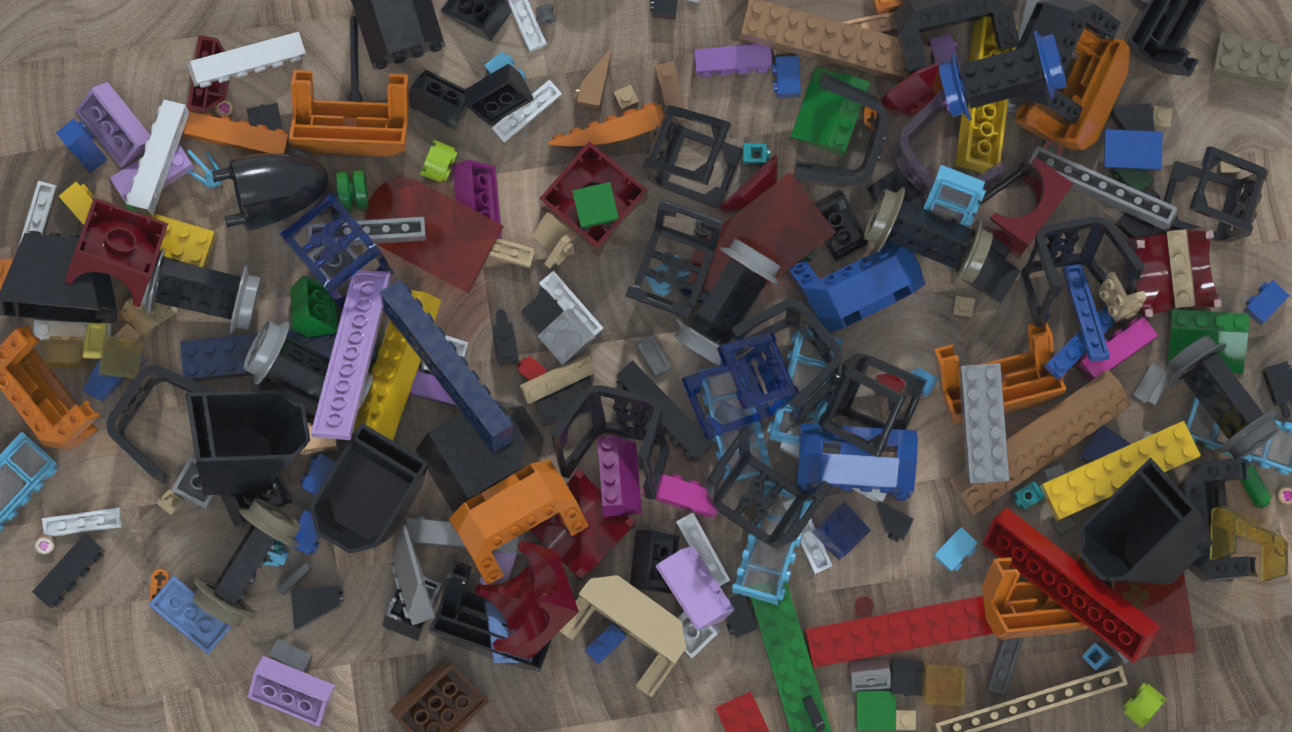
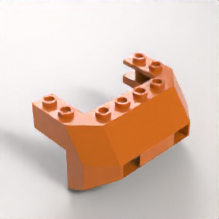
M1085 28L1074 49L1078 53V57L1066 80L1067 87L1061 91L1062 94L1083 107L1076 125L1062 124L1035 106H1029L1028 108L1025 105H1020L1013 122L1042 140L1067 149L1082 151L1097 142L1128 75L1130 48L1124 40L1100 39Z
M293 70L291 81L293 116L289 134V142L292 147L311 154L389 157L406 151L409 121V77L407 74H389V84L387 87L388 103L314 100L313 71Z
M1034 323L1027 325L1029 352L982 363H1000L1004 414L1042 405L1064 395L1066 391L1062 377L1057 380L1044 367L1054 357L1053 334L1048 323L1042 327H1036ZM951 344L934 349L936 372L944 403L952 423H962L958 372L960 363L958 356L954 354V346Z
M30 325L15 329L0 345V391L43 446L67 450L82 444L98 431L93 422L100 415L92 410L89 406V401H85L79 406L34 349L41 339L39 337L36 338L31 332Z
M551 460L528 465L463 503L448 518L486 585L504 576L492 551L558 513L571 536L588 527L577 501Z
M1078 554L1075 561L1099 578ZM1011 557L993 559L982 584L986 620L995 637L1005 640L1071 633L1089 629L1030 581L1017 583L1020 576L1018 570H1008L1012 562Z

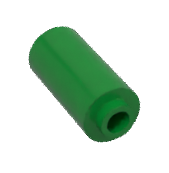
M1251 465L1247 468L1249 479L1239 481L1255 508L1259 506L1262 509L1271 504L1269 500L1272 497L1256 469Z

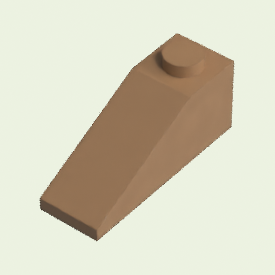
M607 51L581 82L580 89L576 88L574 99L577 100V106L600 110L611 60V51Z
M674 61L655 65V73L664 107L671 105L685 109ZM677 117L679 122L687 120L684 118Z

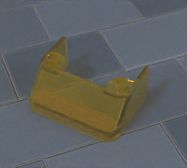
M1221 505L1212 509L1211 539L1213 544L1210 546L1211 560L1235 554L1237 550V537H1245L1262 545V582L1288 575V542L1283 536L1266 524Z

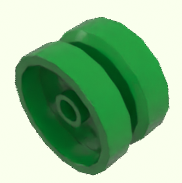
M364 168L353 170V182L350 181V175L347 170L337 171L336 189L341 212H352L353 200H355L356 208L359 211L369 210Z

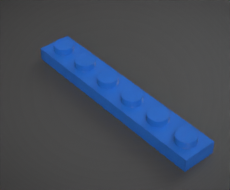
M1082 264L1063 266L1062 272L1089 361L1109 360V350Z
M1106 305L1097 313L1103 334L1116 323L1109 314ZM1081 331L1044 366L1057 380L1086 352Z

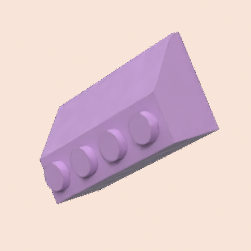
M108 82L91 88L75 111L118 165L124 168L145 152V144L151 135Z
M179 144L163 188L181 178L190 170L195 169ZM140 159L110 177L125 203L127 194L131 192L133 187V177L138 173Z
M694 546L681 549L656 565V568L697 631L722 622L735 610Z
M263 656L254 671L247 697L319 727L330 703L335 685Z

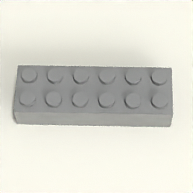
M1000 363L958 367L967 484L1009 481Z

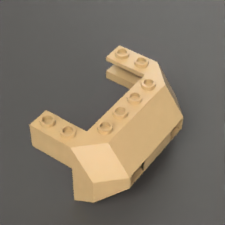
M618 575L590 579L580 591L579 597L576 600L579 613L559 632L573 641L595 610L657 654V657L636 685V688L652 698L686 650L682 621Z

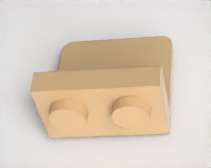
M548 211L533 233V238L551 252L544 264L549 268L555 264L560 265L565 259L564 255L573 247V241L578 234L551 211Z
M1114 271L1109 272L1099 289L1100 298L1104 300L1108 312L1115 322L1135 318L1147 298L1144 291L1127 295Z
M132 296L125 301L120 311L122 317L146 340L152 335L154 329L177 312V308L154 303L151 315H148L146 306L140 305V307L132 305Z

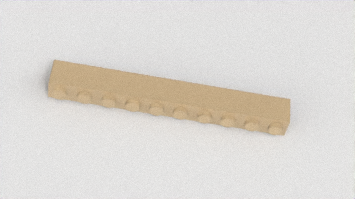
M1122 666L948 719L933 724L935 732H977L1125 686L1128 683Z

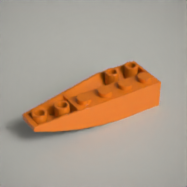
M655 102L641 106L642 110L637 111V108L624 111V116L618 118L616 115L607 117L604 123L599 124L598 121L587 124L588 128L581 130L580 127L569 130L570 134L563 136V133L552 136L553 140L548 141V144L555 146H585L590 141L593 145L629 139L653 131L657 126H660L663 119L661 104L655 105Z

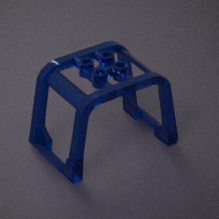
M330 191L324 195L320 203L288 229L284 228L278 233V236L285 245L288 243L327 290L341 312L343 311L347 294L341 297L336 289L374 258L379 264L376 271L391 272V275L394 273L378 247ZM333 206L340 217L334 222H327L325 228L318 234L311 235L310 242L301 248L294 239L300 233L299 230L319 214L323 215ZM346 222L353 231L346 237H339L336 243L335 239L331 236L335 235L338 232V228ZM359 237L368 250L331 280H328L319 268L326 262H333L336 255L342 250H347L350 247V243ZM324 241L326 247L330 249H325L322 252V257L313 262L307 253L313 248L321 247Z
M773 332L721 345L717 350L723 362L722 365L681 379L706 440L740 429L743 426L754 424L776 414L799 393L797 386H794ZM754 347L746 355L736 359L737 351ZM755 359L758 363V373L762 376L765 383L766 394L751 363ZM738 369H739V371H740V373H741V376H742V378H743V380H744V383H745V385H746V388H745V386H744V384H743V381H742V379H741V377H740V374H739V372H738ZM730 371L737 387L735 393L742 409L746 410L755 407L757 413L722 425L713 417L705 418L696 394L701 392L704 380Z

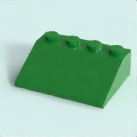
M815 67L790 138L844 157L862 104L821 89V84H819L820 76L825 72L867 92L870 82L852 75Z
M1172 309L1168 313L1166 365L1189 345L1210 335L1216 344L1225 343L1227 345L1219 355L1232 373L1243 374L1249 333V314Z

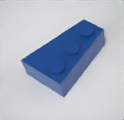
M73 118L56 132L89 173H92L107 160L106 156L92 141L95 137L82 121L77 123Z
M109 340L104 349L103 359L98 360L82 391L104 402L147 359Z

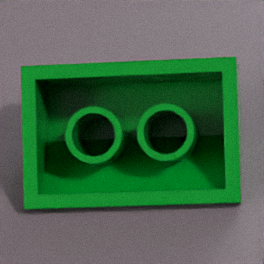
M303 275L290 288L292 330L307 337L336 333L338 329L335 290Z

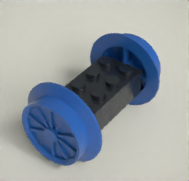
M1035 30L1037 47L1035 44L960 64V66L956 54L953 52L950 62L939 64L940 76L952 117L964 114L971 121L970 108L1047 89V86L1051 99H1054L1055 90L1067 87L1054 34L1042 37Z

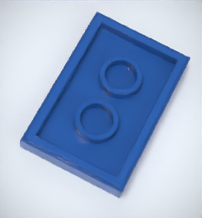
M1105 129L1104 168L1161 171L1163 132Z

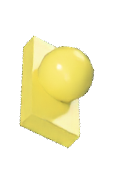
M87 323L83 358L103 359L104 349L106 348L107 323Z

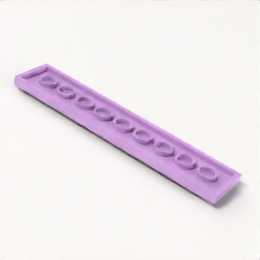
M353 270L311 431L312 437L351 440L383 314L380 291L390 286L391 272Z

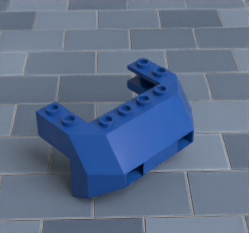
M888 241L884 243L878 253L874 252L820 280L806 261L798 263L789 269L795 287L808 303L811 312L829 333L846 328L914 294L926 284L914 253Z
M800 423L799 457L796 467L795 485L808 491L825 480L832 485L830 490L833 487H841L840 490L852 491V488H859L861 492H872V489L880 490V493H891V497H896L895 500L907 501V498H911L914 493L918 451L917 431L892 429L883 452H894V458L875 457L825 430L818 424ZM840 426L867 441L883 431L882 428ZM823 448L840 449V454L823 453Z

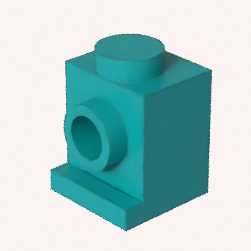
M743 144L742 166H763L766 161L770 160V149H766V144ZM754 153H757V154H759L760 157H759V158H753L752 155H753Z
M1035 481L1013 494L1014 504L1018 509L1021 508L1022 511L1045 498ZM1025 493H1029L1031 495L1030 500H1027L1025 498Z

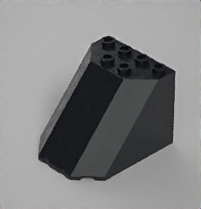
M351 0L373 69H384L388 67V64L394 62L395 64L405 62L407 58H419L426 52H438L442 50V47H445L432 0Z

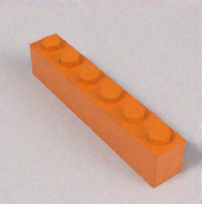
M189 110L190 113L181 135L256 154H287L290 143L289 134H286L287 132L284 130L276 129L272 131L268 130V127L264 125H257L255 127L243 120L234 122L229 117L220 116V118H216L211 113L202 112V114L195 113L194 110Z

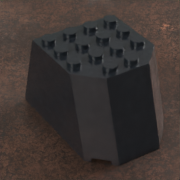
M29 231V233H24L1 287L0 315L87 323H102V320L110 319V322L115 323L117 322V307L111 277L106 273L88 272L78 276L72 284L64 282L80 236L69 235V237H63L59 233L42 235L39 231Z
M283 390L190 392L185 394L196 465L203 495L262 493L310 442L305 406L289 398Z
M498 401L502 407V412L505 415L508 414L513 420L514 432L513 441L495 453L491 451L462 412L430 430L423 438L416 452L420 458L429 462L427 470L453 513L463 503L528 465L539 462L544 438L525 407Z
M361 422L309 506L316 534L349 554L380 546L394 535L421 491L429 462Z
M1150 457L1081 526V548L1078 549V554L1102 581L1162 585L1172 584L1213 542L1199 510Z

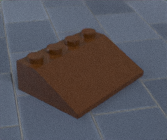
M445 656L389 711L408 732H458L489 701Z

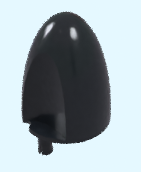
M265 153L229 158L228 168L211 171L214 183L227 179L233 180L240 213L224 216L226 227L244 224L246 231L274 224L300 212L319 198L328 183V173L319 162L293 154Z

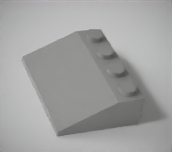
M406 524L402 525L392 554L394 563H391L394 575L398 574L395 581L398 589H402L399 596L402 604H406V607H403L406 619L410 618L412 625L433 619L435 616L417 553Z

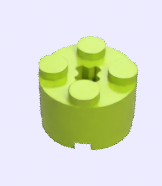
M433 140L422 168L426 171H421L420 175L442 183V181L446 182L451 170L448 169V165H453L458 152L454 151V147Z
M1145 683L1137 690L1135 694L1137 696L1134 700L1131 697L1123 708L1124 714L1141 729L1167 700L1150 684L1146 685Z

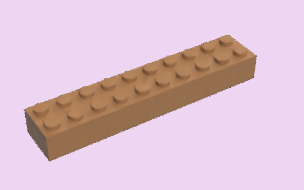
M748 0L746 3L738 39L899 83L916 72L906 73L897 37L762 0ZM923 45L928 66L932 47Z
M1106 370L1007 439L1009 481L967 484L966 469L950 479L961 502L974 516L992 502L998 500L1002 495L1015 488L1022 481L1130 407L1131 404L1120 381L1109 370Z

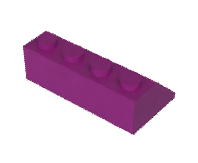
M469 159L452 166L459 239L472 242L502 239L496 167Z
M618 436L597 437L603 517L642 514L636 443Z

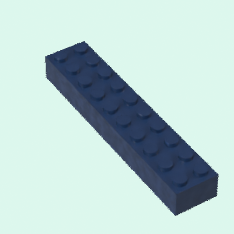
M399 279L380 291L382 310L487 446L495 453L513 441V420L508 414L505 415L502 412L500 403L496 399H492L487 386L481 385L474 370L471 371L467 367L466 359L457 354L455 345L451 341L448 342L446 340L444 331L441 327H436L431 314L425 313L418 298L414 299L407 284L404 285Z
M292 329L288 330V337L331 358L337 332L307 337ZM258 333L181 341L183 376L196 382L253 376L254 374L244 370L243 366L248 351ZM376 341L370 362H376L377 359Z

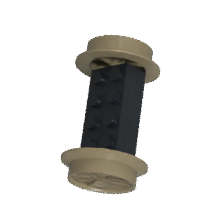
M903 187L896 193L884 189L874 206L864 233V239L875 244V252L878 253L884 243L888 241L953 268L952 284H956L960 279L973 283L985 262L993 238L992 233L982 229V221L978 219L970 229L903 201L905 188Z
M258 498L253 500L249 508L240 507L238 509L239 513L252 526L216 583L202 578L194 579L198 589L192 597L193 601L214 618L234 627H239L245 617L254 618L256 615L253 609L242 599L246 594L247 584L251 585L255 580L257 568L263 567L267 560L268 551L272 552L277 544L276 540L293 547H299L300 545L296 535L300 531L301 525L281 509Z

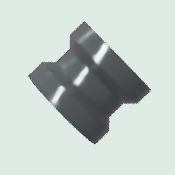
M552 4L542 5L535 9L536 14L539 15V25L550 24L557 20L553 14L554 6Z

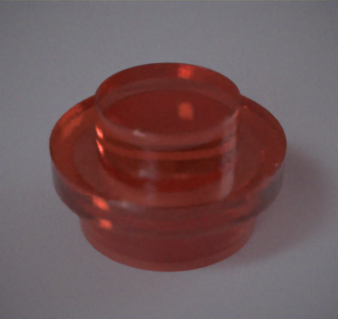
M863 596L855 601L854 609L857 614L867 616L873 611L874 604L870 598Z

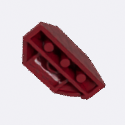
M198 35L192 60L226 51L218 38ZM190 74L186 107L189 110L199 112L209 111L227 98L229 80L219 83L218 80L211 82L212 85L201 88L200 85L194 87Z
M936 62L932 66H927L914 72L886 92L881 99L886 112L911 117L940 97L943 90L939 64L941 63Z
M777 156L771 157L720 206V211L722 213H750L752 210L757 211L763 204L761 201L766 197L769 199L776 192Z

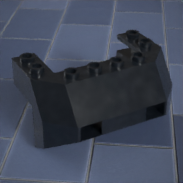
M902 0L890 18L892 36L898 38L906 73L927 67L920 33L978 20L984 16L991 18L998 51L1017 47L1019 37L1012 7L1008 0Z
M1040 0L1035 5L1016 49L1035 44L1037 47L1035 30L1042 37L1054 34L1063 71L1065 72L1084 28L1099 39H1104L1105 36L1114 39L1121 21L1096 4L1088 1ZM1048 86L1044 90L1008 99L1013 105L1035 106L1062 124L1076 125L1083 109L1082 106L1058 90H1055L1054 99H1051Z
M1144 0L1125 33L1124 41L1129 46L1130 53L1163 73L1190 77L1199 60L1188 58L1190 52L1185 48H1179L1187 35L1205 0Z
M1235 458L1201 462L1194 465L1177 486L1199 510L1213 542L1187 568L1202 582H1232L1233 579L1258 577L1255 567L1256 557L1243 556L1231 558L1225 482L1249 479L1247 459Z
M453 561L446 578L441 602L429 628V634L449 644L492 658L491 653H496L519 662L506 664L521 669L541 672L552 639L532 657V663L491 649L490 635L500 639L506 638L488 631L487 623L489 618H486L484 604L485 601L491 602L484 597L466 591L472 567Z

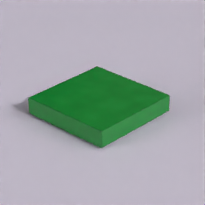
M610 182L573 190L581 229L619 220Z
M856 691V731H896V694H891V691Z

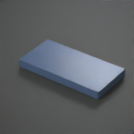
M173 575L148 606L209 655L232 626L214 618L201 609L192 599L195 592Z
M485 598L486 618H489L487 623L488 631L508 638L509 628L502 626V623L508 625L506 619L494 604L487 602ZM490 635L489 641H490V647H491V649H494L492 643H493L496 639H500V638H497V637H494V636H491V635ZM491 653L493 663H519L505 656ZM508 654V655H511V656H514V657H517V658H520V659H523V660H526V661H529V662L532 663V659H533V658H531V659H526V658H523V657H519V656H515V655H512V654Z

